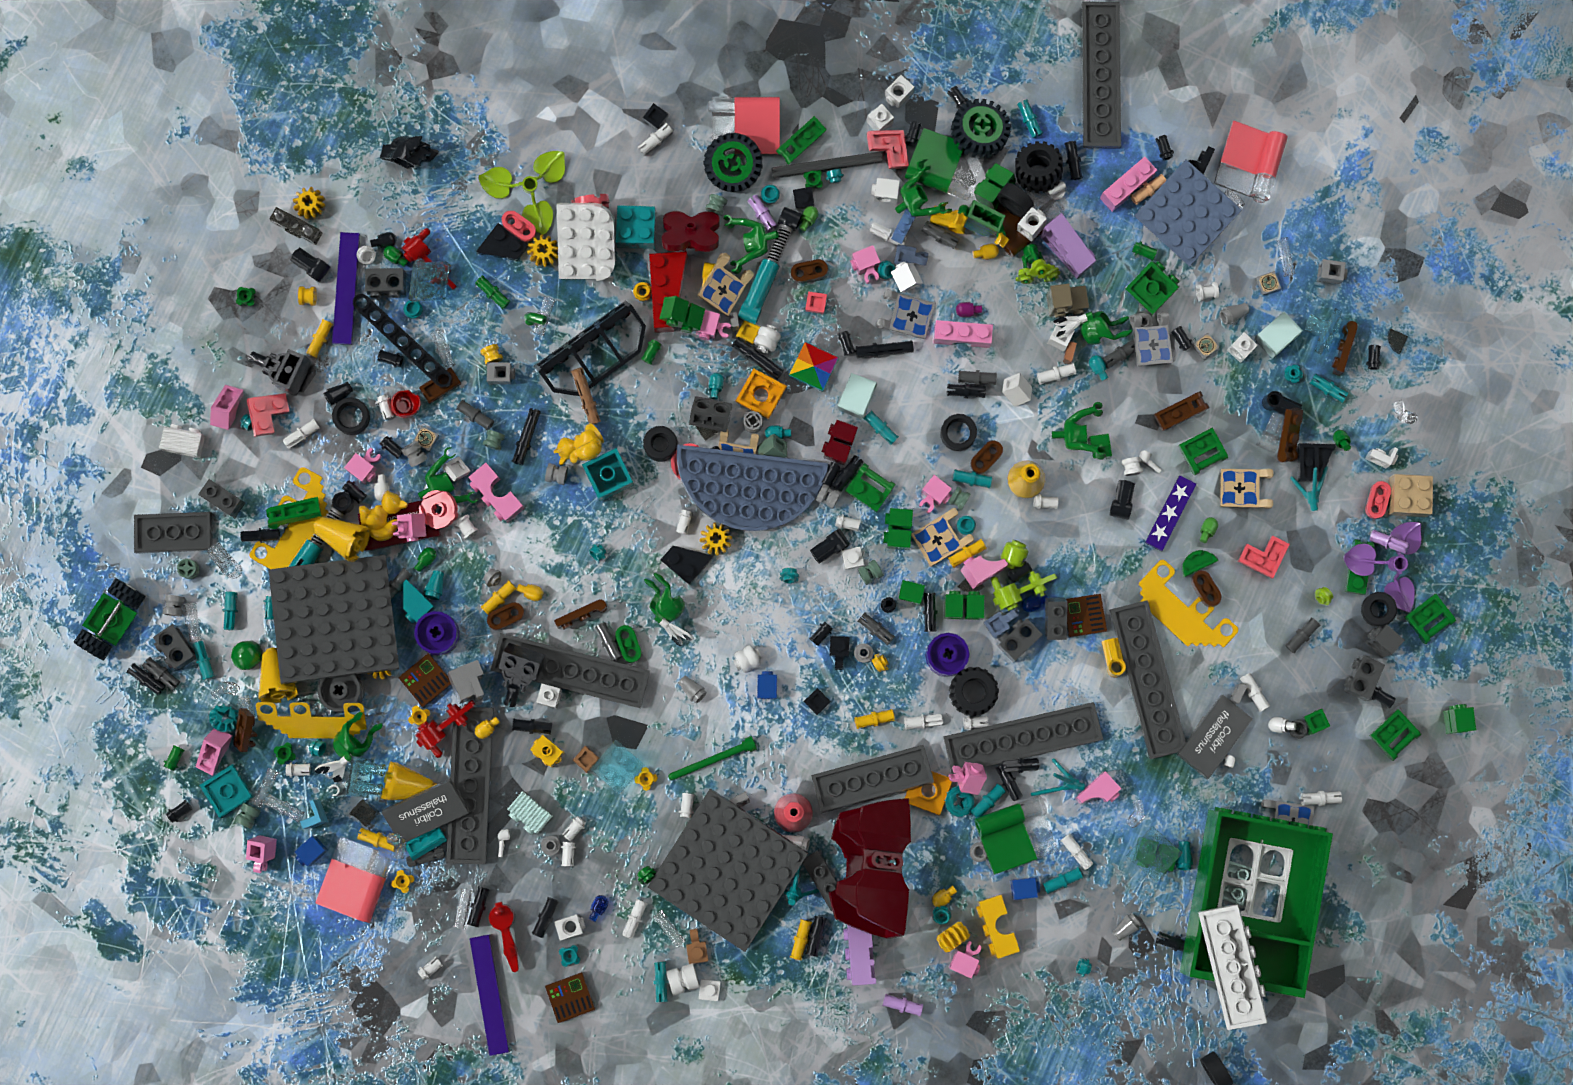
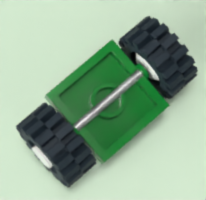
M115 578L107 592L118 600L103 593L82 624V626L95 633V635L82 629L74 640L77 646L101 660H105L112 649V646L103 641L102 638L117 646L138 614L124 604L126 603L138 609L146 597L127 583L125 584Z

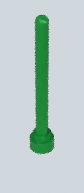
M752 735L744 738L745 740L741 741L742 744L670 773L668 775L669 780H675L740 752H753L757 750Z

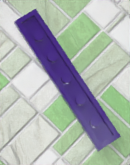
M340 232L332 343L336 345H352L355 314L353 298L356 296L359 233Z
M490 934L469 938L489 1056L508 1053L510 1051Z

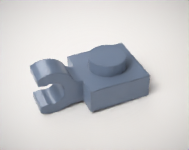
M898 244L894 264L898 265L906 262L926 266L929 253H916L915 247Z
M1014 609L1004 616L998 612L983 623L992 637L996 638L1010 628L1007 623L1016 618L1018 614Z

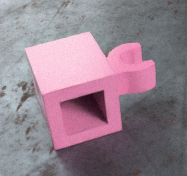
M872 245L852 253L850 264L853 271L857 270L858 275L865 273L864 281L866 284L870 283L868 279L870 275H873L877 281L879 275L875 268L879 267L880 260L874 246Z
M705 310L701 329L696 331V335H699L700 339L710 340V338L715 339L716 332H718L722 338L726 339L729 337V334L723 333L722 330L724 328L731 329V325L729 323H720L719 313Z
M372 448L367 450L363 458L355 453L344 467L364 484L371 482L376 476L375 472L377 469L371 463L379 462L382 457L378 454L375 458H371V453L374 451Z
M933 475L921 491L926 498L920 502L919 507L927 503L930 505L927 513H931L934 503L940 506L942 502L944 504L948 502L952 496L950 494L952 488Z
M425 513L397 515V521L392 523V525L398 526V531L394 532L393 535L399 536V538H407V542L419 541L418 537L426 536Z
M965 762L962 769L959 766H953V772L956 774L948 775L950 781L958 782L961 792L979 795L987 779L983 765Z
M259 835L247 840L246 859L255 861L253 872L262 873V871H267V861L275 858L277 839Z
M968 941L964 953L956 950L949 968L972 979L973 975L977 976L981 967L978 964L979 960L972 956L981 951V946L978 945L977 949L972 951L970 949L972 942Z

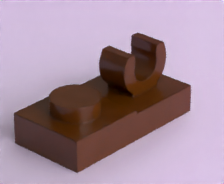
M247 708L239 709L233 745L240 752H247L248 746L254 747L256 745L254 741L250 740L251 737H257V734L252 731V727L255 725V717Z

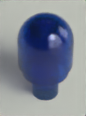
M1047 595L1027 597L1022 601V608L1026 612L1039 610V608H1042L1041 604L1045 603V598L1048 597Z
M598 895L594 898L590 908L592 912L588 919L596 922L598 916H602L609 905L606 896Z

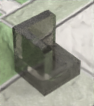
M362 799L349 814L367 827L380 812L366 799Z

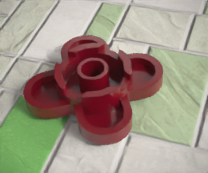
M672 211L663 216V227L667 230L662 235V246L668 251H686V248H695V251L710 252L718 248L719 236L714 231L720 227V218L716 213L705 211L690 217L683 212Z

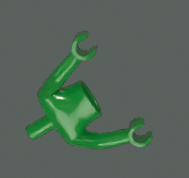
M920 159L917 162V172L900 189L904 202L895 207L897 213L900 214L907 208L914 217L952 212V209H945L948 202H941L937 207L921 209L922 205L928 201V198L922 186L915 184L925 171L931 169V166L924 167L927 159Z
M730 215L723 217L726 221L730 220L729 223L724 225L729 229L735 225L752 228V231L743 234L744 246L748 254L738 261L732 260L730 262L731 266H736L735 269L731 270L734 274H739L742 271V265L765 255L768 252L767 241L779 238L777 231L766 233L762 223L746 218H732Z
M1095 402L1093 407L1074 413L1064 422L1063 431H1052V439L1064 438L1065 447L1068 450L1093 452L1097 459L1103 460L1106 454L1100 453V451L1104 452L1105 447L1103 445L1096 447L1087 444L1086 425L1076 424L1077 421L1087 415L1093 414L1100 417L1103 411L1097 409L1102 408V403Z
M452 447L445 449L444 455L432 465L425 475L428 488L418 493L421 500L430 491L440 490L450 493L455 490L446 472L436 475L449 458L455 457L456 454L451 457L447 455V450ZM475 491L470 492L468 495L453 496L456 503L466 501L475 503L478 501V499L475 501L470 499V494L475 493Z

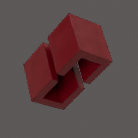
M837 419L835 424L831 423L828 435H831L829 442H824L821 451L824 453V459L845 466L858 427Z

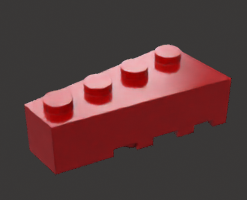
M687 251L649 254L655 333L674 332L675 327L666 325V322L659 318L665 297H681L688 259Z

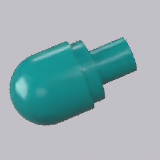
M1099 355L1092 356L1089 360L1092 372L1095 375L1098 374L1101 381L1109 378L1105 372L1107 365L1103 358Z
M713 373L709 377L708 387L711 391V399H718L719 392L723 389L724 377L720 373Z
M772 425L766 428L765 436L768 438L775 434L783 439V437H791L792 430L783 429V426Z

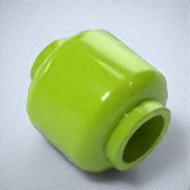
M1012 540V542L1005 544L1000 557L1006 560L1008 568L1015 569V567H1022L1029 553L1026 544L1017 540Z

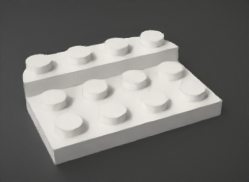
M557 203L559 279H596V281H600L611 275L616 261L614 215L603 204Z

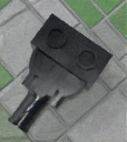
M290 349L286 353L278 355L270 353L271 357H266L253 351L250 354L253 358L250 356L248 358L249 363L264 368L262 373L269 376L272 384L279 390L297 396L312 364L305 355Z
M508 643L502 653L499 669H502V675L505 679L503 686L506 687L508 685L504 705L508 706L510 703L509 707L516 706L519 691L525 692L527 686L533 680L535 681L540 674L545 659L544 654Z

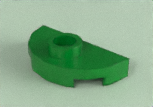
M1194 551L1182 563L1183 578L1219 560L1208 551Z

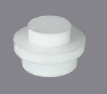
M365 245L358 249L357 259L362 264H370L375 260L376 252L371 246Z

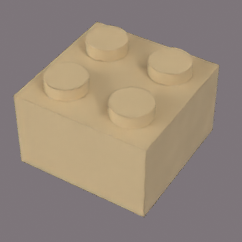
M1394 474L1389 477L1391 495L1388 502V515L1428 517L1432 514L1433 476Z

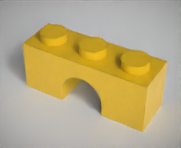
M999 894L978 901L979 906L976 907L979 918L983 917L985 925H982L985 937L989 936L991 944H988L991 955H995L999 959L1020 952L1014 932L1001 934L995 926L996 920L1000 916L1008 914L1002 895Z

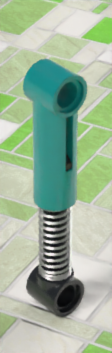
M787 207L783 208L778 220L779 228L777 232L779 238L773 240L772 246H770L767 253L768 255H766L765 259H762L746 300H744L738 318L756 325L769 290L779 270V258L783 255L782 252H784L783 249H785L786 243H788L787 240H789L792 231H796L802 213Z
M345 492L335 494L330 511H328L329 514H326L327 518L339 520L346 513L351 512L354 508L353 498ZM346 498L348 500L347 505L340 507V500ZM313 534L312 539L305 541L288 567L314 564L323 550L322 544H325L324 541L316 534Z

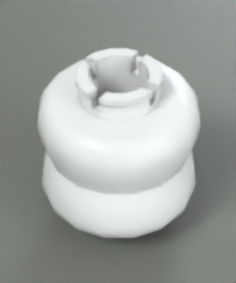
M767 324V327L762 326L759 328L758 335L754 339V344L758 347L757 350L768 354V351L774 352L776 350L777 343L781 339V335L777 332L778 329Z
M747 645L743 650L734 653L736 659L733 662L738 671L742 669L744 673H748L752 668H757L761 665L759 659L762 656L757 647L753 649L751 645Z

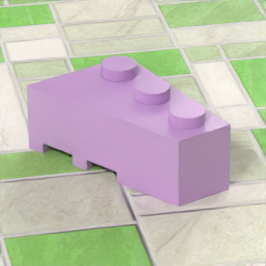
M1062 213L1044 227L1040 237L1076 279L1095 264L1094 253L1086 247Z
M847 925V928L843 929L844 941L848 940V948H845V959L849 960L850 968H846L847 980H851L852 986L876 984L872 934Z

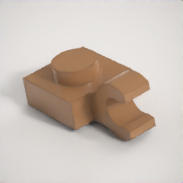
M698 928L690 929L692 943L686 944L689 964L709 961L706 941H699Z

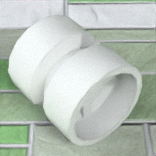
M693 963L682 966L681 970L675 968L666 971L673 996L684 993L685 988L688 990L700 988Z

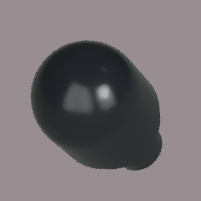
M386 232L377 235V239L370 240L371 247L380 246V248H386L387 246H394L397 242V237L392 232Z

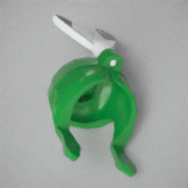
M1091 311L1081 316L1060 317L1053 321L1057 326H1065L1057 333V338L1065 337L1080 325L1082 336L1090 345L1100 344L1102 337L1117 340L1127 337L1132 333V330H1127L1114 335L1108 325H1121L1129 317L1126 316L1116 321H1111L1104 311H1097L1095 313Z
M654 573L655 578L666 588L660 597V589L655 583L644 579V582L656 592L649 608L655 615L654 620L665 628L668 635L677 645L682 646L683 641L680 637L690 641L693 637L669 622L676 620L685 609L684 599L680 595L673 598L671 596L670 584L661 575Z
M362 712L356 713L352 719L343 725L333 741V748L341 759L319 765L315 769V773L325 774L333 771V781L340 782L344 776L345 765L349 761L364 755L369 750L374 732L380 730L383 724L374 725L369 730L364 743L361 744L357 738L349 734L351 725L360 720L363 714Z

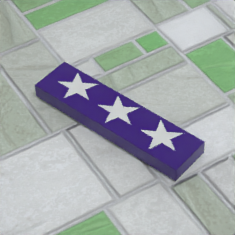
M1180 475L1178 476L1145 541L1146 544L1161 552L1163 551L1196 483Z

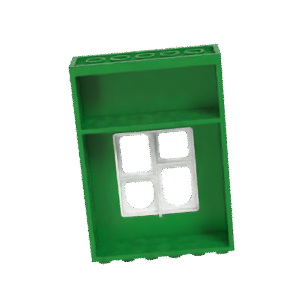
M1215 807V810L1208 809L1180 973L1193 978L1215 981L1198 913L1199 911L1222 907L1225 886L1231 885L1245 888L1248 892L1245 909L1240 912L1245 926H1249L1251 931V938H1248L1250 946L1255 948L1256 958H1253L1255 966L1259 965L1261 977H1258L1259 984L1264 985L1265 991L1305 998L1333 833H1329L1327 828L1309 825L1308 829V824L1290 821L1289 825V821L1271 818L1270 821V817L1253 814L1251 818V813L1234 810L1232 814L1230 809ZM1239 844H1245L1253 851V864L1249 880L1231 878L1227 875L1232 849ZM1270 850H1276L1283 855L1284 870L1280 877L1260 872L1262 857ZM1260 881L1280 886L1277 910L1274 917L1253 913L1257 884Z

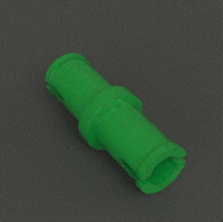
M483 275L475 282V285L486 294V297L492 299L502 310L511 302L499 291L497 286H493Z

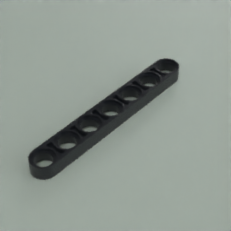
M357 294L353 298L355 309L438 387L447 389L452 385L453 379L450 373L368 296ZM361 298L367 300V305L364 308L357 307V301ZM373 311H378L381 314L380 318L376 321L370 318ZM385 325H394L393 332L385 333ZM402 336L408 339V343L405 346H399L397 343L398 339ZM415 349L421 350L422 353L418 359L411 357V353ZM428 362L435 364V369L431 372L425 370V365ZM441 375L449 377L447 384L442 385L439 383L438 379Z

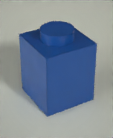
M762 671V675H758L757 699H777V675H773V671Z
M311 836L294 852L297 854V861L302 866H312L328 849L316 836Z
M1036 878L1010 880L1012 900L1038 897L1037 893H1040V883L1036 881Z

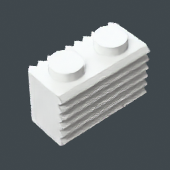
M171 424L170 427L164 426L159 449L195 458L201 457L205 436L200 433L201 430L189 428V431L182 430V426Z

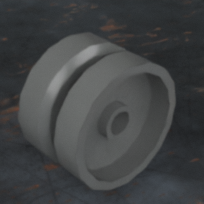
M357 675L321 679L318 685V697L321 703L327 709L338 713H344L343 705L345 703H362L365 695L364 685ZM341 688H344V689L342 690L343 694L340 695V694H339V690H340ZM350 706L348 707V712H351L357 709L358 707Z

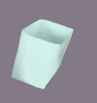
M1284 311L1255 337V340L1273 359L1297 338L1303 330Z
M851 373L838 404V410L863 420L877 382Z

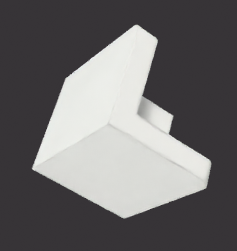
M1056 325L1047 344L1064 352L1075 330L1065 337L1057 338L1056 335L1062 328Z
M1021 373L1004 379L1002 392L1013 406H1018L1031 400L1032 386Z

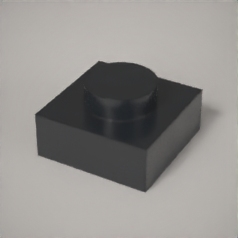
M653 103L642 118L646 123L658 130L669 117V114Z
M812 187L793 190L796 209L815 206Z
M817 688L803 702L818 715L831 701Z

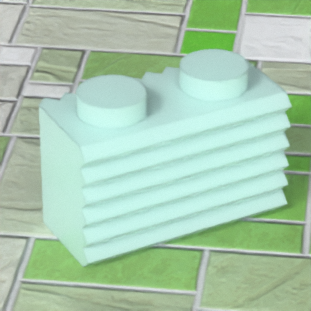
M524 791L519 794L507 809L510 811L509 816L516 822L522 821L525 824L523 828L531 835L534 832L539 834L553 818L547 810Z

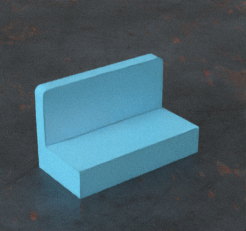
M313 799L310 801L315 816L300 821L303 829H312L328 822L320 800Z

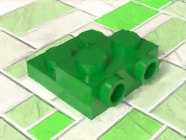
M1151 261L1125 288L1152 315L1180 287L1178 285L1180 281L1173 274L1169 276L1164 271L1166 267L1159 261L1156 263Z

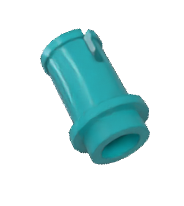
M266 596V599L263 600L265 602L264 619L274 620L271 596Z

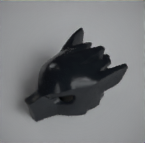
M400 136L393 139L391 144H383L380 159L394 162L406 169L409 167L417 169L418 166H421L422 162L432 161L439 151L431 149V145L421 141L422 136Z

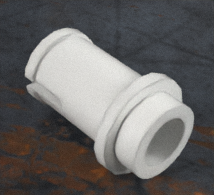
M388 394L377 397L378 401L376 403L380 406L383 419L387 420L395 417L390 405L391 397H388Z
M1038 494V496H1034L1033 506L1037 507V509H1057L1058 497H1045Z
M682 510L679 513L681 516L675 532L687 535L691 519H694V517L692 516L693 512Z
M844 514L837 516L835 526L838 529L845 528L858 532L860 520L844 517Z
M969 715L967 718H963L964 729H968V731L988 726V723H986L988 722L987 715L980 717H970Z
M290 762V764H286V776H290V778H293V776H310L311 765L310 763L293 764Z
M682 793L680 817L691 818L694 814L692 812L694 794Z
M579 816L573 818V822L562 833L571 842L581 829H585L586 822Z
M563 842V846H561L563 848L561 866H574L575 842Z
M435 956L423 968L419 967L418 974L424 981L431 979L430 976L443 967V964Z

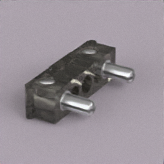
M278 207L274 209L269 218L270 222L285 229L286 232L297 238H303L314 245L318 243L323 234L318 228Z

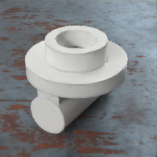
M1062 181L1058 186L1054 185L1053 190L1048 189L1046 192L1047 196L1052 200L1061 199L1065 194V183Z

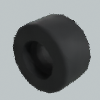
M655 426L644 436V450L647 456L654 461L665 462L670 460L677 450L678 441L675 433L670 428ZM658 437H664L668 441V446L663 451H658L653 446L654 440Z
M1375 592L1364 599L1361 605V614L1368 624L1382 627L1394 620L1397 614V605L1391 595L1385 592ZM1382 602L1386 605L1387 612L1384 616L1377 617L1372 613L1371 607L1374 603Z

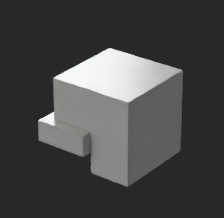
M478 660L448 672V678L459 704L474 699L475 702L483 699L484 692L478 680L482 679L484 673Z

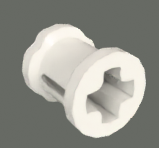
M1217 282L1203 286L1201 284L1196 285L1198 300L1203 301V299L1211 297L1218 298L1219 288Z
M468 514L454 523L464 534L463 538L465 540L471 538L479 531L469 520Z

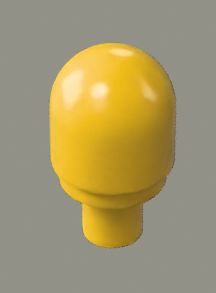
M992 243L982 245L980 250L972 251L973 258L981 257L982 260L993 259L998 256L999 248Z
M518 584L516 590L524 593V597L532 601H539L544 595L542 588L533 584H528L527 586Z
M494 717L490 721L488 719L482 721L475 727V735L480 739L487 738L495 731L494 727L500 723L499 719Z
M954 886L947 890L944 888L940 889L932 896V904L935 907L947 905L952 900L951 896L957 890Z

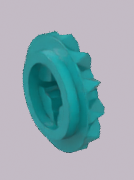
M216 705L211 710L209 722L213 728L220 732H231L236 729L238 710H234L232 705ZM228 714V718L222 722V717Z
M959 786L952 787L950 791L946 792L947 796L944 801L946 809L951 815L963 817L971 812L970 810L974 807L973 794L961 792ZM957 796L963 798L961 806L954 804L957 801Z

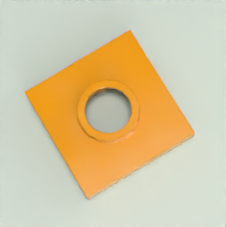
M753 368L735 402L751 411L758 412L762 417L769 420L787 386ZM762 388L768 392L766 401L760 402L755 399L754 393L756 390Z
M931 771L934 780L932 784L936 789L935 794L929 798L923 796L921 786L907 790L905 798H909L910 805L940 816L945 803L944 800L947 796L946 792L949 791L952 781L947 776Z

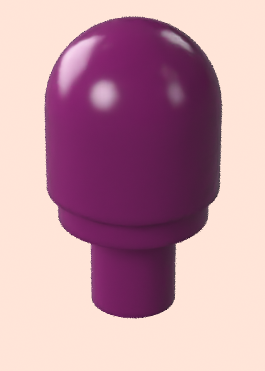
M961 302L956 306V314L959 317L974 316V313H982V305L974 306L971 302Z

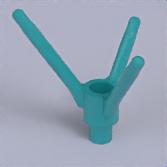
M1328 466L1324 468L1318 486L1317 467L1314 468L1312 491L1306 492L1293 476L1290 477L1291 481L1307 499L1311 511L1318 510L1320 490L1326 477Z
M1053 758L1052 762L1065 777L1054 773L1053 776L1064 781L1063 786L1032 792L1031 796L1070 789L1083 791L1085 784L1073 778Z
M800 868L795 874L793 886L789 891L787 889L784 891L788 898V904L792 906L803 897L819 893L818 889L804 893L801 892V889L798 887Z

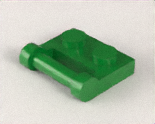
M1213 427L1178 445L1194 476L1199 474L1200 470L1220 460L1228 459V454ZM1216 448L1217 454L1196 464L1195 458Z
M864 463L845 492L877 513L896 484L892 481H887L868 468L869 465ZM865 474L886 488L885 491L882 493L861 479L862 476Z
M1433 594L1404 616L1424 644L1430 642V638L1446 626L1456 622L1453 614L1437 594ZM1440 614H1443V620L1427 632L1424 631L1423 627Z
M1396 709L1369 736L1385 752L1387 757L1394 761L1398 757L1397 755L1412 740L1421 736V733L1399 709ZM1407 728L1409 733L1391 749L1388 745Z

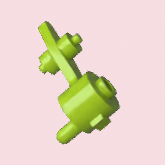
M1032 571L1030 572L1031 576L1028 577L1031 584L1017 589L1015 583L1002 588L998 578L992 577L991 583L995 590L993 592L995 606L999 605L1001 610L1006 608L1008 611L1019 607L1017 603L1023 601L1020 594L1032 589L1036 595L1044 596V591L1047 590L1044 584L1057 579L1056 574L1041 578L1039 573L1035 574Z

